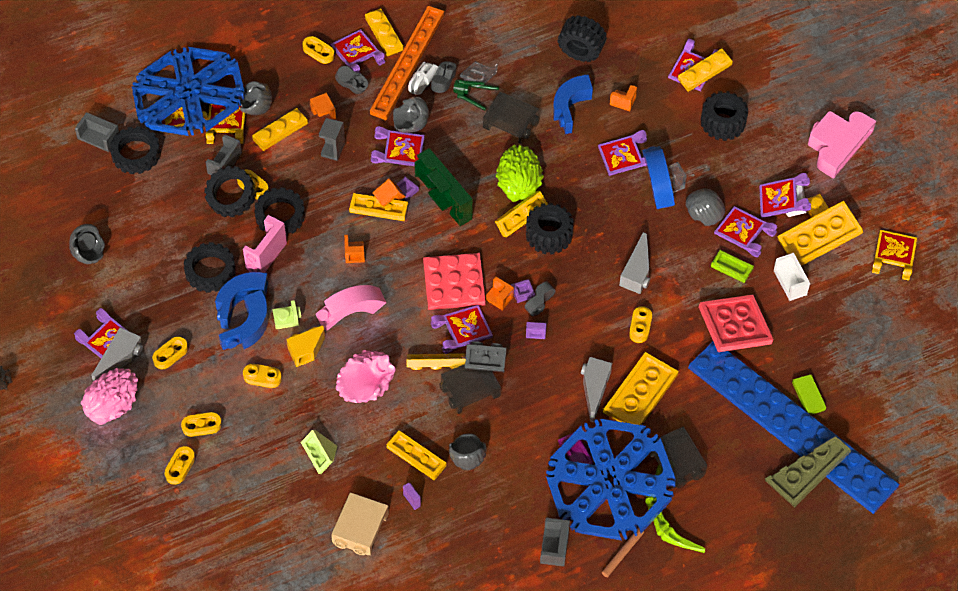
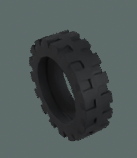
M136 126V128L128 127L127 130L123 129L118 135L116 134L113 137L114 140L111 141L110 152L112 161L124 173L141 174L145 170L149 171L152 166L157 164V160L160 159L161 150L158 138L147 128L142 129L139 126ZM132 141H142L150 145L149 153L140 159H126L120 154L121 149Z
M227 166L225 169L220 168L206 182L207 188L204 190L206 194L205 199L209 206L223 217L242 215L245 210L250 209V205L255 201V183L246 171L241 170L239 167L234 166L232 168ZM230 179L241 180L244 184L242 197L230 205L220 204L217 200L219 187Z
M273 188L269 192L268 190L265 191L263 196L260 195L258 197L254 212L256 223L262 231H266L264 223L266 218L264 215L265 210L277 202L289 203L295 208L294 215L283 222L286 236L288 233L293 234L297 228L302 226V222L305 220V209L303 200L300 199L298 193L295 194L291 189Z
M209 242V244L202 243L199 247L195 246L191 252L187 253V259H184L186 279L198 291L202 292L203 290L206 293L220 291L223 285L235 276L233 254L230 253L227 247L224 248L219 243L216 245L213 242ZM207 257L219 258L226 265L221 274L212 278H203L194 272V267L200 260Z

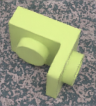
M295 300L291 301V306L272 309L276 329L299 326L298 318H301L300 306L296 307Z

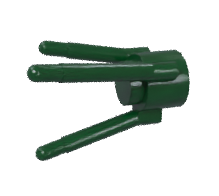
M456 79L453 92L458 94L457 98L463 99L482 110H486V107L466 97L465 94L470 93L471 87L499 90V87L485 85V82Z

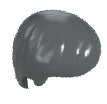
M257 81L248 83L244 87L245 98L241 101L240 110L249 115L266 113L271 107L273 98L269 86Z
M420 97L406 99L403 101L404 104L394 109L393 122L399 132H416L423 129L427 124L429 117L428 106Z
M707 188L698 189L686 198L685 206L693 220H698L705 226H711L723 219L725 214L724 203L713 190Z
M82 224L73 230L70 235L69 249L76 260L84 264H94L103 258L105 242L96 226Z
M474 434L460 435L453 443L449 444L451 460L457 467L463 470L475 469L480 466L486 457V444L481 442Z

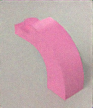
M372 285L354 286L324 301L326 306L317 312L316 316L320 325H323L324 330L328 331L338 321L351 313L364 311L374 314L386 304V300L379 287Z

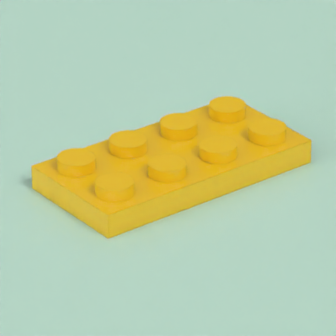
M842 201L777 237L787 255L794 253L799 264L802 266L862 234L863 230L846 203Z
M645 352L607 403L603 413L618 422L642 425L676 379L679 371Z

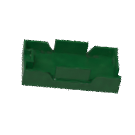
M430 148L418 154L417 158L419 159L414 162L415 177H419L428 189H433L428 192V195L442 211L452 206L449 214L460 227L471 221L473 201L471 196Z

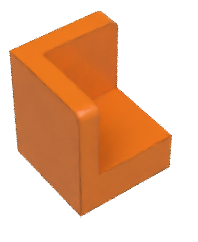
M630 85L627 93L620 90L612 92L610 105L630 111L636 99L637 87Z
M327 93L310 99L313 115L317 114L321 117L329 113L333 120L336 119L335 107Z
M388 179L373 192L383 207L395 198L401 201L406 197L399 186L391 179Z
M344 235L346 263L365 262L364 242H349L348 235Z
M495 277L493 279V287L485 295V300L503 311L514 298V287Z

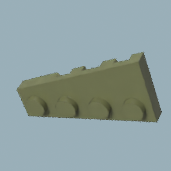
M835 436L815 448L810 454L800 457L795 463L788 467L785 466L780 469V472L765 478V481L795 508L851 452V449Z

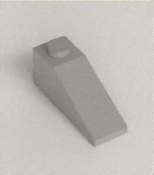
M644 232L620 276L619 285L638 294H641L643 288L648 287L651 279L648 277L647 234Z
M119 328L92 373V381L98 379L102 374L108 373L109 370L121 369L132 362L135 356H138L142 351L141 337Z
M590 357L588 363L583 364L581 374L584 375L583 385L590 421L594 422L611 375L612 363Z

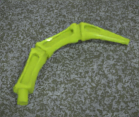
M669 461L671 468L673 469L675 465L672 461ZM661 464L658 465L655 475H660L663 472ZM646 496L645 503L648 509H650L656 503L657 498ZM662 512L653 520L657 535L661 536L663 541L682 548L705 553L704 547L677 534L674 528L670 527V523L665 519Z

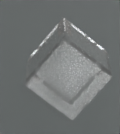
M679 162L667 166L673 193L684 189L687 176Z

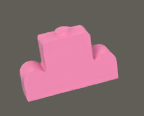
M828 112L820 122L817 121L814 124L808 141V145L819 152L817 168L834 179L873 133L876 120L864 113L853 112L849 116V120L846 121L833 112Z

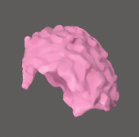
M363 350L361 354H354L353 358L346 362L338 374L336 390L340 391L339 396L343 397L345 401L349 400L354 403H367L370 400H377L379 396H383L385 390L389 389V382L393 379L395 367L390 362L389 355L383 352Z
M116 368L112 371L109 370L108 373L102 374L93 381L85 390L81 401L86 416L90 417L95 423L103 425L131 410L133 402L136 401L135 393L138 382L136 374L131 373L130 369Z

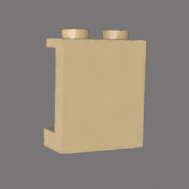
M350 493L331 534L332 542L339 548H348L359 555L366 554L370 556L372 545L383 520L386 521L389 515L388 505Z

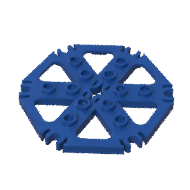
M183 47L182 53H177L175 49L173 56L171 51L138 73L139 75L136 76V79L139 83L133 82L132 91L138 120L141 123L145 121L146 127L150 130L189 136L188 130H190L191 135H194L195 129H200L201 133H203L204 126L207 132L238 110L239 106H241L240 99L245 98L238 61L236 62L235 58L231 60L230 55L225 52L188 47L189 52ZM205 59L214 61L194 75L193 60ZM166 66H174L176 79L154 76ZM226 75H233L236 87L227 88L213 84ZM154 94L164 96L147 109H144L143 95ZM200 102L225 106V110L211 120H205ZM182 107L185 118L183 126L177 127L162 124L165 118Z
M596 419L594 420L596 425L594 428H589L588 424L585 423L586 432H584L581 425L550 457L549 466L555 467V470L546 471V478L560 520H572L573 523L570 525L572 531L575 530V533L621 540L619 533L622 532V536L626 540L627 531L632 530L634 535L637 536L636 527H638L640 533H642L672 501L674 493L673 491H668L667 488L675 487L676 483L674 481L676 479L661 438L659 439L657 434L652 438L647 437L651 433L650 428L646 429V426L606 419H600L602 426H600L599 421ZM611 429L631 432L634 435L633 440L614 459L606 436L607 432ZM585 440L588 443L595 465L568 461L565 455L577 441ZM651 451H655L658 454L663 467V472L660 475L633 471ZM608 470H609L610 475H612V477H616V478L613 479V480H614V482H613L614 487H612V484L610 483V481L607 480V479H608V472H607ZM560 482L585 485L588 488L571 505H566L563 503L558 484ZM627 493L656 497L657 501L644 516L637 517L634 515ZM607 499L615 521L614 525L608 528L589 524L587 520Z

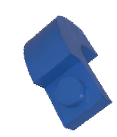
M589 75L577 76L566 81L555 94L553 119L554 121L559 120V125L563 127L565 134L572 133L573 129L569 108L577 102L592 99L593 88Z
M653 146L642 150L656 208L674 206V196L663 149L660 146Z
M244 273L232 278L223 285L215 300L218 311L217 321H220L222 329H229L232 311L240 301L244 300L243 296L262 290L266 299L268 289L267 273Z
M262 290L243 296L245 307L249 314L247 320L237 328L218 334L223 350L232 349L238 344H242L244 349L249 348L264 334L268 325V309Z

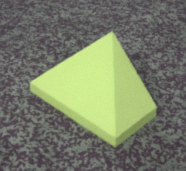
M312 430L301 442L317 472L322 474L334 461L337 445L316 430Z

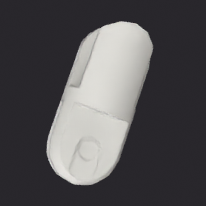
M423 62L409 82V92L415 95L421 94L426 86L429 85L433 76H435L438 66Z

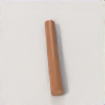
M637 528L638 535L635 536L634 533L601 572L603 576L609 577L644 534V531L640 533V529Z

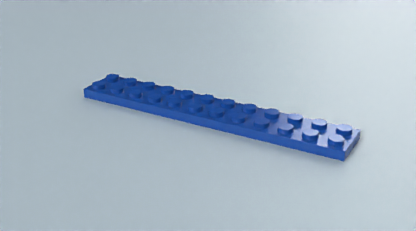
M714 342L689 364L688 369L800 457L810 454L815 448L835 436L851 449V452L826 477L872 514L898 489L899 483L729 351L718 352Z

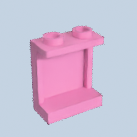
M268 215L264 220L266 230L264 239L255 250L247 246L243 248L245 264L249 272L265 273L285 247L287 241L283 222Z

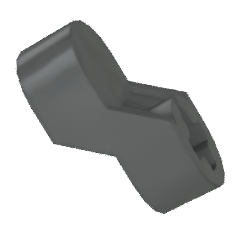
M442 62L438 66L436 74L432 78L431 90L443 93L449 89L451 81L456 75L457 66L455 63Z
M348 66L340 67L335 74L336 81L342 87L349 88L355 94H362L368 87L367 79L362 74L354 72Z
M548 281L538 285L535 290L536 296L525 304V309L531 316H536L543 312L545 308L544 302L555 294V289Z

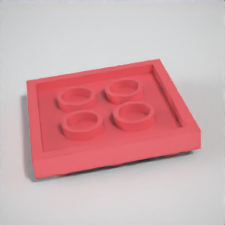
M480 253L423 258L428 310L485 305Z
M754 295L705 301L699 304L700 312L718 352L772 344L774 339Z

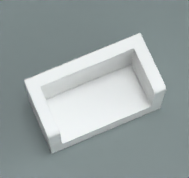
M792 253L777 258L774 272L789 301L806 296L810 282L795 254Z

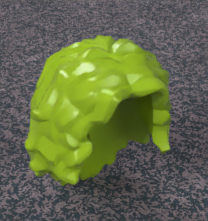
M514 145L503 153L496 169V177L499 181L498 186L512 202L525 200L542 185L541 180L544 176L542 175L543 170L541 169L540 161H538L537 155L528 146L523 147L519 145L516 147Z

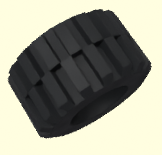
M576 15V17L572 16L566 20L557 41L559 47L567 56L581 62H591V60L594 61L598 58L606 42L607 34L598 22L585 16Z
M719 91L718 94H711V97L708 96L706 102L703 103L701 127H704L705 133L708 132V136H714L716 140L720 138L723 141H727L728 138L733 140L735 136L739 137L746 127L748 117L747 103L743 102L741 96L737 97V94H730L729 91H726V93ZM718 114H726L730 118H723L718 116Z
M543 203L541 207H534V211L531 210L526 219V239L532 248L535 247L537 252L542 251V254L550 252V255L556 251L558 253L562 252V248L566 249L568 244L571 243L573 236V218H571V213H567L565 207L561 208V205L556 204L555 206L553 203H549V205ZM544 226H554L558 230L548 232L541 228Z

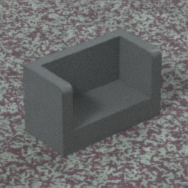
M87 112L75 127L77 139L107 152L110 151L111 141L114 140L113 137L119 134L118 125Z
M326 118L319 132V137L325 139L321 157L338 161L345 145L343 122Z
M227 135L222 137L223 147L213 161L210 159L206 161L207 173L209 175L217 173V170L220 168L225 169L227 166L233 168L242 154L239 140Z
M545 518L540 564L565 566L570 521Z

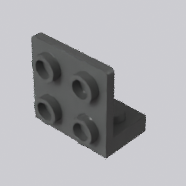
M471 342V345L467 344L465 369L504 372L506 348H503L502 344L492 343L491 346H483L482 342Z

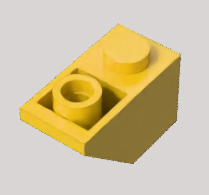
M323 325L313 327L301 334H294L286 339L288 351L296 367L315 360L325 339Z

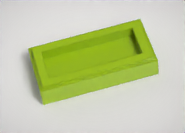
M719 250L711 263L712 268L743 283L746 282L754 267L722 250Z
M812 375L793 379L792 384L807 413L812 415L826 410L825 403Z

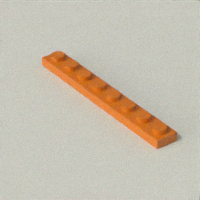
M431 6L426 8L373 103L370 115L384 120L388 119L443 19V10Z

